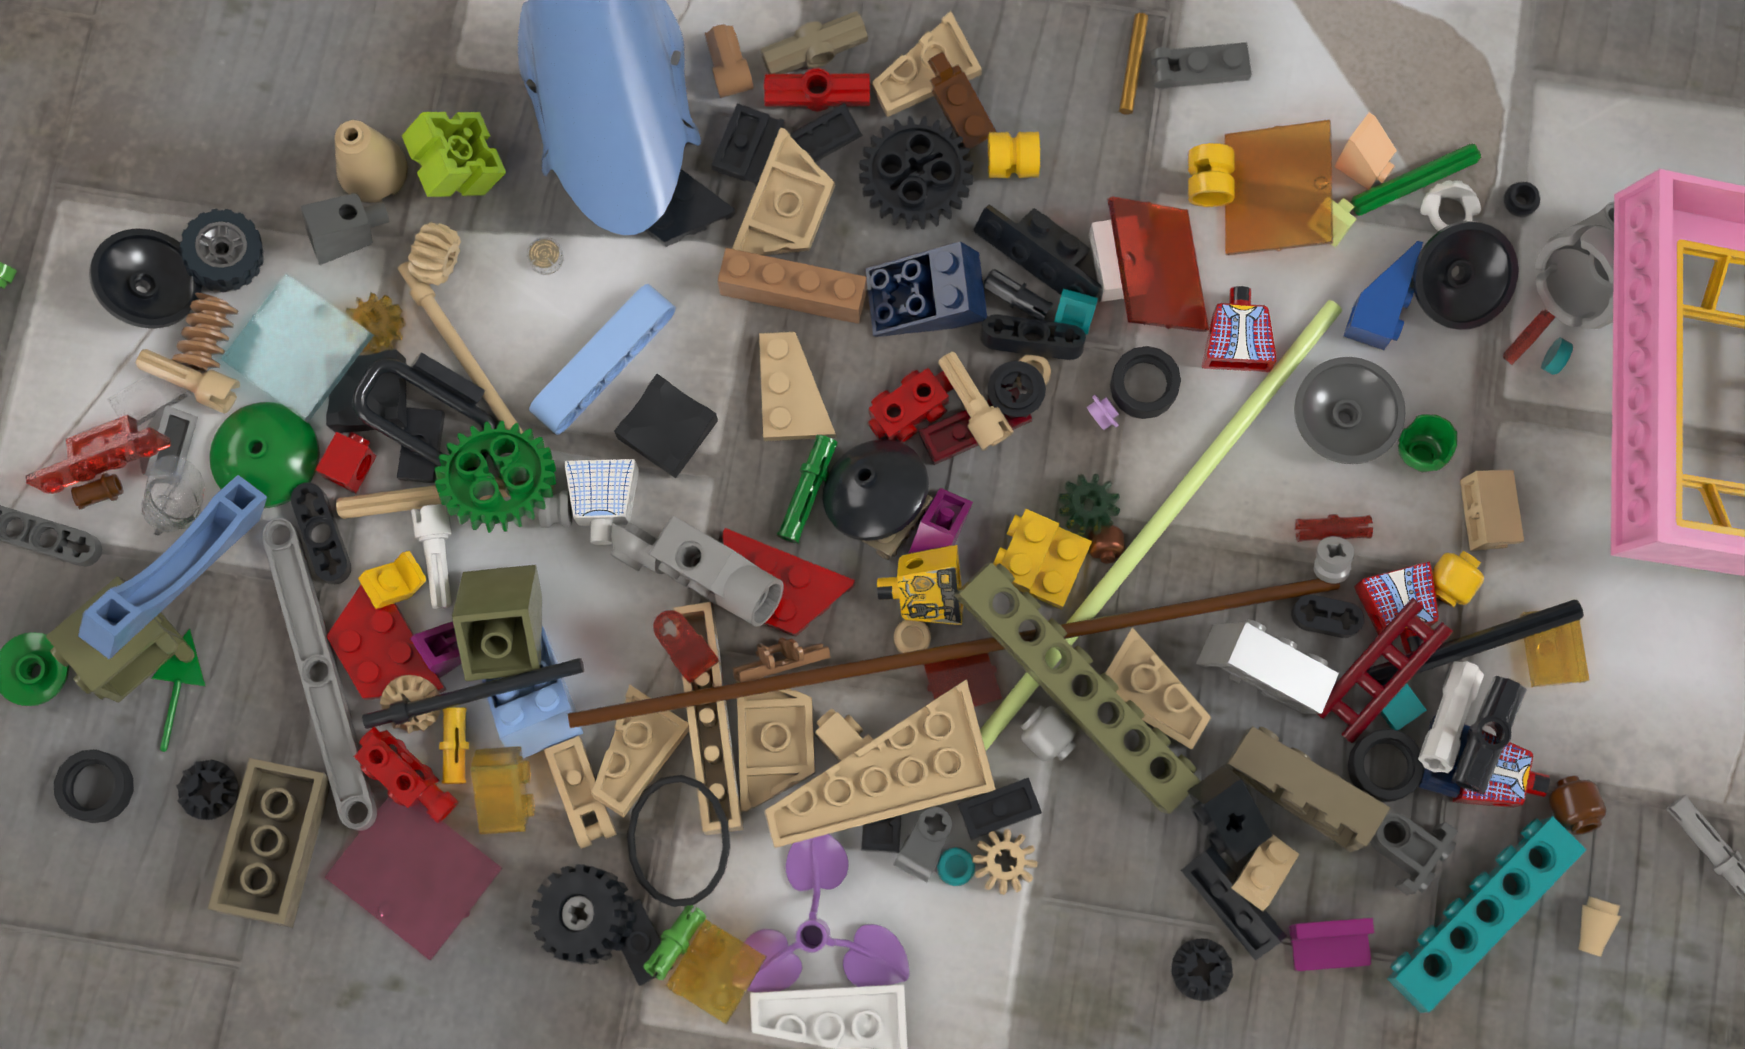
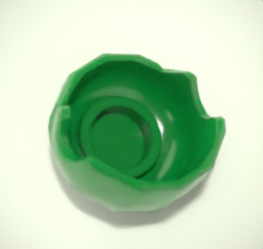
M1418 415L1407 428L1402 430L1398 439V453L1409 467L1421 473L1438 471L1450 462L1455 453L1457 431L1450 421L1439 415Z

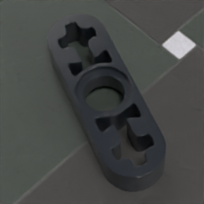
M994 314L983 320L980 339L984 346L992 350L1074 360L1083 354L1086 335L1080 327L1072 324ZM994 331H1000L1001 334L994 333ZM1028 333H1034L1039 335L1042 339L1039 341H1030L1026 339L1024 335Z
M302 483L293 490L291 505L314 570L318 577L326 583L340 584L349 577L351 562L326 493L316 484ZM307 493L318 497L313 500V506L319 514L318 516L313 517L311 510L305 504H301L306 501L305 495ZM320 524L329 525L331 530L329 538L322 543L314 542L312 540L313 529ZM329 550L332 558L338 563L341 562V565L336 567V574L332 575L329 571H324L325 568L329 567L327 555L323 552L317 554L318 551Z

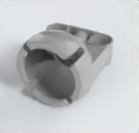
M1614 201L1609 202L1600 212L1551 237L1537 257L1535 268L1544 270V272L1536 277L1538 294L1546 308L1560 322L1569 326L1579 327L1582 325V329H1600L1613 323Z

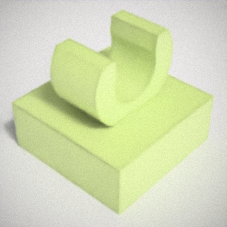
M1328 197L1320 206L1308 227L1336 247L1357 220L1350 214L1355 206L1344 198L1337 204Z

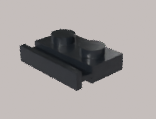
M737 103L711 164L712 170L742 181L753 182L757 186L780 128L784 129L785 120L781 118L779 120L770 117V114Z

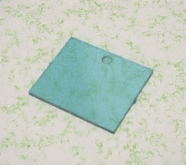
M285 274L221 359L308 423L339 381L342 380L345 373L374 334L291 276Z

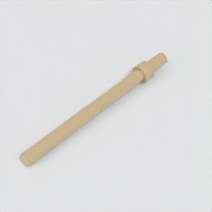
M409 261L404 262L398 267V270L411 288L410 295L418 306L424 308L472 382L485 390L482 397L498 421H504L506 430H510L517 421L434 299L436 294L431 286L413 277L408 270Z

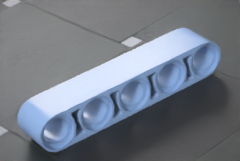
M645 284L536 396L529 407V411L556 435L564 432L669 322L676 311V307L651 285Z

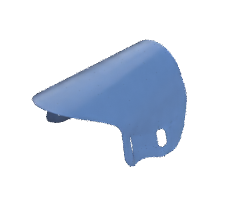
M528 0L524 2L518 30V61L520 74L532 100L543 141L541 163L543 174L547 176L551 169L554 170L575 204L597 226L620 235H635L644 232L664 214L672 199L682 166L685 144L690 142L699 146L701 143L699 131L693 123L688 106L684 72V39L670 6L666 0ZM675 50L681 52L677 66L671 64L670 60ZM528 79H531L536 84V93L526 83ZM683 120L686 121V122H687L690 126H692L693 128L687 127V126L683 123Z

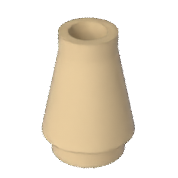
M1589 896L1587 905L1582 904L1579 950L1602 957L1603 949L1621 918L1618 915L1619 905Z

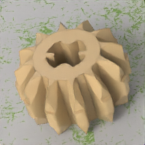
M430 222L423 225L420 233L415 235V241L411 245V253L408 256L410 261L408 270L411 272V275L429 285L432 283L439 286L441 283H445L448 280L449 274L453 273V268L457 263V257L460 252L459 245L461 240L457 231L451 230L450 227L440 223L437 225Z
M1010 829L1004 830L1002 842L999 841L994 831L990 832L988 836L993 847H990L983 841H979L977 847L986 853L987 856H973V863L985 864V868L975 872L976 878H982L989 874L991 878L986 882L985 888L990 890L997 880L1000 882L999 894L1001 895L1006 894L1007 882L1009 881L1015 892L1021 891V884L1017 876L1030 883L1033 880V876L1023 869L1024 867L1036 868L1038 862L1035 860H1025V856L1035 851L1034 846H1028L1023 850L1019 847L1025 839L1023 834H1019L1014 843L1010 842ZM1001 852H1007L1009 859L1015 860V867L1010 866L1008 868L1009 872L1001 871V865L995 863V856L1000 858Z

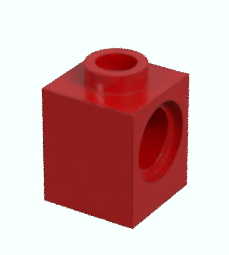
M336 432L315 470L324 479L356 494L377 456L368 447L370 442L365 438L350 432L348 437Z

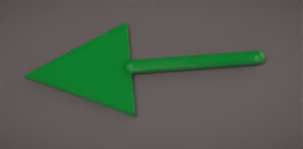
M191 629L186 632L183 638L194 651L193 660L185 663L174 654L159 667L151 678L174 682L160 745L162 752L168 749L181 684L205 686Z

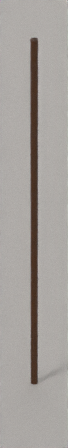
M1316 578L1061 624V626L1067 632V635L1064 637V639L1338 590L1340 583H1327ZM1036 629L1019 632V635L1024 641L1029 642L1034 638ZM994 637L577 711L567 713L570 728L1005 649Z

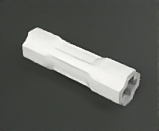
M1454 661L1451 664L1442 688L1443 697L1432 729L1427 733L1418 757L1424 768L1435 773H1449L1452 770L1461 745L1459 738L1470 705L1477 697L1484 676L1479 670V666L1468 661Z

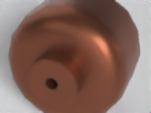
M1102 524L1092 529L1088 534V540L1092 541L1089 547V554L1093 558H1101L1102 563H1113L1115 558H1119L1125 551L1124 533L1117 526Z

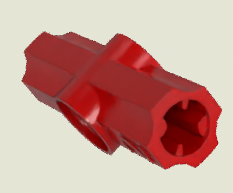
M814 68L805 74H765V107L806 106L811 111L820 112L830 106H840L844 103L847 106H870V73L829 74L824 69ZM816 86L826 89L820 94H814L809 91Z

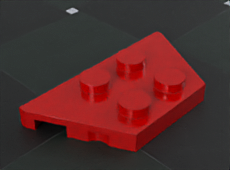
M724 528L723 544L783 582L784 589L781 600L772 616L764 623L767 626L796 637L809 626L810 622L826 612L831 607V604L844 593L849 592L855 585L854 579L730 529Z
M360 584L326 637L364 700L381 699L386 686L394 679L405 675L425 678L436 687L439 693L447 690L440 677L429 669L410 639L414 634L396 603L376 609Z

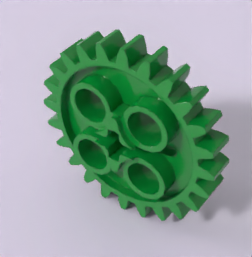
M487 421L484 424V431L479 432L477 428L471 426V436L468 438L461 433L457 434L459 445L453 443L446 444L449 455H439L441 466L435 468L438 479L435 481L441 504L446 505L450 516L457 514L459 524L461 525L471 519L470 522L475 531L482 523H486L488 533L492 532L495 524H500L502 530L506 532L508 522L513 521L520 528L522 527V516L525 515L534 520L533 508L545 510L544 498L553 497L551 486L556 485L557 481L554 473L556 466L554 460H552L550 447L545 448L542 437L534 439L532 429L530 428L521 434L519 423H515L510 430H506L504 421H500L497 429H492ZM483 452L489 454L496 473L502 479L504 489L511 498L510 500H504L496 479L490 473L487 461L482 455ZM503 453H512L509 456L500 457ZM478 467L474 471H466L468 468ZM518 481H527L523 485H514ZM487 495H491V496H492V497H491L490 499H488V500H479V499L482 498L483 496H487Z

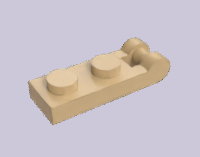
M577 736L544 749L580 848L592 845V840L602 836L607 839L617 835L607 807L593 798L592 790L596 777L581 737ZM595 812L598 822L586 827L582 817Z

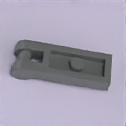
M1247 42L1180 49L1160 47L1150 52L1151 64L1156 69V73L1153 74L1154 87L1156 88L1250 80L1252 75ZM1177 64L1178 72L1170 70L1169 65Z

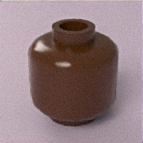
M1576 775L1559 780L1556 783L1558 788L1549 796V803L1555 819L1567 831H1571L1573 835L1586 834L1602 826L1601 820L1606 815V807L1597 785L1590 780H1580Z

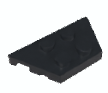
M681 169L675 191L667 209L645 232L663 246L668 247L681 241L686 235H695L706 230L707 225L723 218L727 221L733 218L736 213L732 206Z

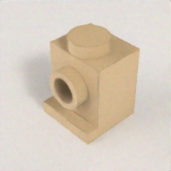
M833 708L816 722L819 726L815 731L816 737L839 762L873 740L869 734L862 739L859 735L863 732L860 725L849 714L843 718Z

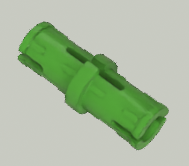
M694 905L684 906V910L672 927L665 929L661 934V943L643 966L651 976H654L657 971L656 979L664 980L680 954H686L690 948L689 941L706 919V915L698 907L692 912Z

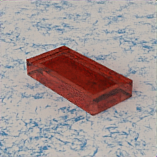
M1546 309L1542 310L1502 354L1504 355L1502 358L1513 365L1555 319V316Z

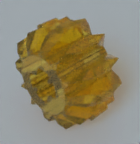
M370 292L367 302H364L360 297H356L358 307L356 309L346 307V313L351 318L342 321L345 330L349 331L346 336L351 344L357 343V349L363 353L369 348L373 354L379 353L381 346H385L387 350H393V345L390 341L392 339L403 340V335L399 329L406 327V321L403 317H400L403 312L398 304L392 305V300L387 295H384L379 300L375 293Z

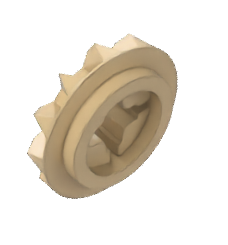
M405 675L394 679L386 686L380 704L382 709L390 708L391 703L405 700L404 695L413 702L439 695V692L425 678ZM441 710L412 717L411 722L395 725L392 722L393 729L400 728L406 730L408 734L418 730L424 732L430 725L436 722Z

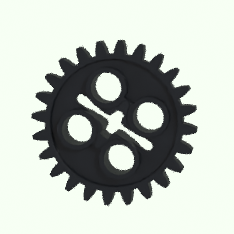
M908 116L907 126H902L895 119L893 131H890L885 126L881 127L882 139L874 135L871 136L873 148L864 147L863 156L866 159L859 162L860 170L864 171L859 174V181L861 184H867L862 188L863 196H872L869 200V207L872 209L881 205L880 218H884L891 213L892 225L894 226L902 218L905 219L906 229H910L913 220L918 221L920 228L924 229L927 219H931L933 224L938 226L940 214L950 220L952 218L951 207L958 210L962 209L960 197H969L970 189L966 186L973 185V175L969 173L973 171L974 164L972 161H966L970 157V149H960L963 145L962 136L951 139L953 135L952 127L942 132L940 131V120H937L930 127L927 126L926 116L922 117L919 125H915L913 118ZM916 145H923L928 148V151L918 154L911 149ZM936 155H941V156H942V158H936V159L933 160V158H934ZM887 165H896L900 170L897 173L889 174L883 168ZM943 171L946 172L950 177L946 180L939 181L936 180L932 175L936 172ZM900 185V187L894 191L890 189L891 187H896ZM909 191H915L921 197L918 200L911 201L906 199L904 195Z

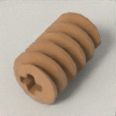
M195 293L196 297L200 300L192 301L190 308L195 313L188 314L186 317V322L191 327H184L182 329L181 335L186 340L178 341L176 346L183 354H174L172 360L204 374L208 368L220 367V363L215 361L212 355H223L225 350L216 345L217 341H229L230 337L221 332V329L233 328L234 324L225 318L226 314L237 315L239 311L222 299L204 293Z

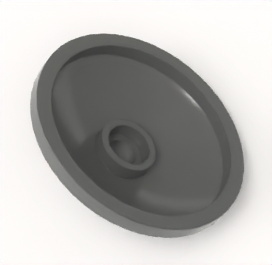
M1339 357L1323 362L1305 377L1295 398V421L1304 441L1316 453L1337 463L1362 464L1382 456L1397 441L1405 422V402L1396 381L1382 367L1362 358ZM1339 413H1347L1350 417V422L1341 421Z

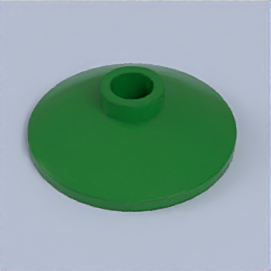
M39 632L23 633L9 640L0 649V693L8 701L21 706H37L54 698L65 685L69 673V665L63 666L52 655L50 650L54 646L47 639L46 634ZM40 665L41 672L39 676L33 678L32 669Z

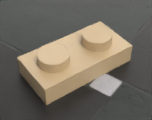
M1273 835L1255 848L1231 888L1261 911H1264L1271 903L1299 853Z

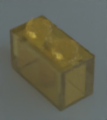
M521 746L476 749L470 768L480 834L525 832L528 818L535 814V800L533 794H527L526 783H530L531 770L529 760L523 761Z

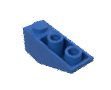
M1417 241L1361 292L1353 304L1343 337L1385 350L1391 340H1398L1404 325V320L1399 319L1402 307L1406 309L1409 307L1414 294V288L1409 286L1423 242Z

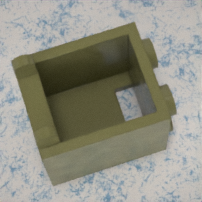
M119 576L114 578L46 635L47 639L54 646L50 652L63 666L70 665L77 673L73 679L87 694L93 692L101 700L106 697L118 703L157 671L174 654L185 663L192 661L194 658V651L162 612L152 619L110 659L78 636L83 613L109 589L126 582V580Z

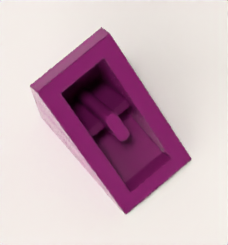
M453 621L414 634L410 638L429 669L440 678L462 664Z

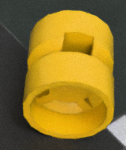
M989 132V178H1009L1012 173H1016L1019 178H1039V132H1018L1016 137H1011L1009 132Z
M1207 143L1194 146L1189 150L1188 172L1192 177L1188 180V201L1191 204L1201 207H1219L1234 201L1235 179L1230 175L1235 169L1234 150L1232 147L1219 143Z

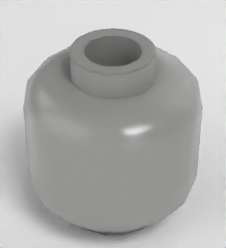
M1040 705L1020 726L1024 730L1022 733L1023 743L1042 761H1050L1054 757L1062 761L1076 747L1072 739L1076 735L1077 728L1056 706H1049L1045 709Z

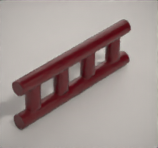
M1413 597L1335 683L1322 714H1317L1322 719L1331 711L1348 725L1341 735L1352 744L1453 632L1443 622L1433 630L1420 619L1417 614L1424 606ZM1406 627L1424 641L1409 658L1391 644ZM1381 655L1399 669L1384 686L1366 672ZM1356 683L1373 697L1359 714L1341 700Z

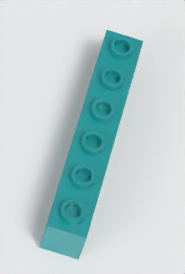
M1553 816L1541 821L1535 818L1527 824L1520 833L1524 838L1515 847L1510 844L1497 855L1495 861L1498 865L1489 874L1483 871L1470 883L1469 887L1473 891L1463 901L1459 897L1455 899L1443 911L1446 918L1437 928L1433 924L1426 928L1417 938L1420 945L1411 954L1407 951L1404 952L1391 964L1390 968L1394 972L1387 980L1420 1013H1430L1587 850ZM1532 848L1538 850L1542 856L1540 868H1535L1529 861L1528 855ZM1505 875H1510L1516 881L1517 889L1513 895L1508 894L1503 888L1502 882ZM1480 901L1485 902L1490 907L1491 916L1487 922H1483L1477 916L1476 908ZM1454 928L1461 930L1465 936V943L1461 949L1455 948L1450 941V934ZM1428 955L1434 956L1439 963V970L1433 977L1426 973L1423 966L1424 960Z

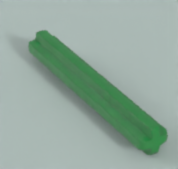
M1470 143L1355 195L1350 201L1355 206L1353 211L1357 216H1361L1478 163L1481 153L1475 144Z

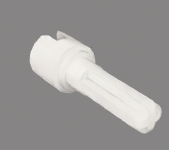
M446 505L422 506L420 511L412 509L414 537L420 543H423L424 556L426 557L432 608L444 609L451 607L452 600L445 540L449 539L448 536H451L452 532L450 516Z

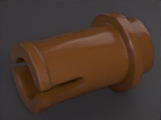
M104 473L101 475V479L78 487H72L71 494L75 505L82 510L87 506L107 499L111 501L117 500L118 495L123 494V486L116 474L109 475Z

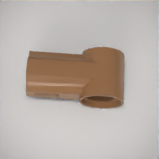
M725 24L713 26L704 34L714 66L712 67V72L719 97L723 98L753 90L754 86L746 58H742L734 27Z

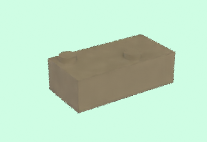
M249 758L210 898L209 910L220 914L293 928L330 789L329 778L325 773Z

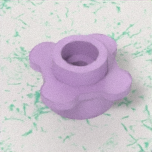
M1096 395L1092 396L1094 402L1087 406V409L1103 430L1110 425L1118 427L1119 425L1114 418L1119 413L1109 399L1106 397L1101 401Z

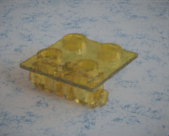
M706 919L666 986L670 991L684 997L727 1025L767 956Z

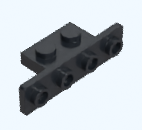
M987 205L983 209L973 229L974 233L1060 295H1062L1063 289L1097 298L1102 285L1077 268L1086 258L1091 248L1081 242L1076 236L1064 230L1035 208L1017 224L991 205Z

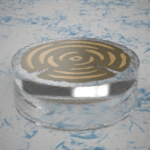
M549 237L535 239L528 246L526 253L531 268L543 275H549L559 270L564 260L563 251L559 243Z

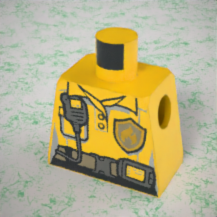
M958 545L902 555L898 561L897 577L877 578L878 599H900L901 615L905 620L962 625L963 605L954 596L962 587Z

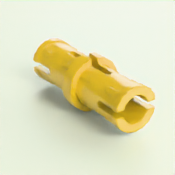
M452 707L442 709L443 742H439V750L443 751L442 784H466L465 750H469V742L466 741L467 708Z

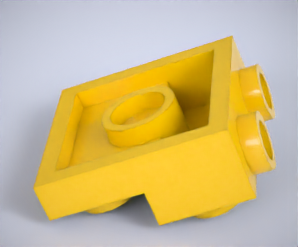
M1025 509L1022 517L1015 514L1007 531V535L1013 538L1007 550L1000 547L993 564L997 566L1000 563L1013 575L1015 580L1012 584L1020 592L1027 591L1034 598L1062 610L1092 541L1058 527V522Z

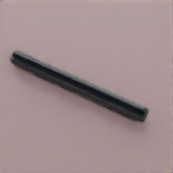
M1574 599L1442 643L1416 674L1580 620L1584 616L1582 606L1578 600ZM1388 661L1370 667L1366 672L1381 685H1385L1399 669Z

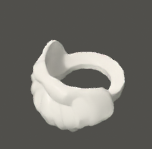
M1447 180L1442 184L1437 183L1434 188H1430L1423 198L1420 213L1425 216L1429 215L1431 224L1436 230L1440 231L1449 226L1440 219L1438 214L1442 198L1456 200L1462 204L1465 210L1464 221H1472L1473 216L1480 213L1481 205L1476 193L1467 184H1464L1462 181Z

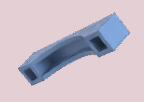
M237 475L211 499L189 528L157 560L132 579L109 589L83 613L78 636L110 659L260 521L267 496Z

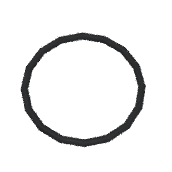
M685 775L662 777L646 788L632 810L627 832L629 861L638 882L655 900L672 907L695 905L713 893L725 873L730 852L728 820L718 798L701 781ZM682 782L698 788L712 803L721 824L723 848L718 870L708 886L691 898L673 899L658 893L645 879L636 857L635 830L639 812L648 797L663 785Z

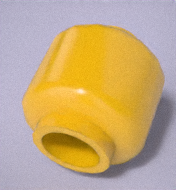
M1463 550L1459 556L1449 552L1443 554L1432 569L1436 597L1453 608L1456 604L1467 605L1484 583V575L1478 569L1481 562Z

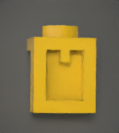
M410 551L402 552L392 563L365 570L358 577L376 609L410 599L426 582V577L420 565L416 562Z

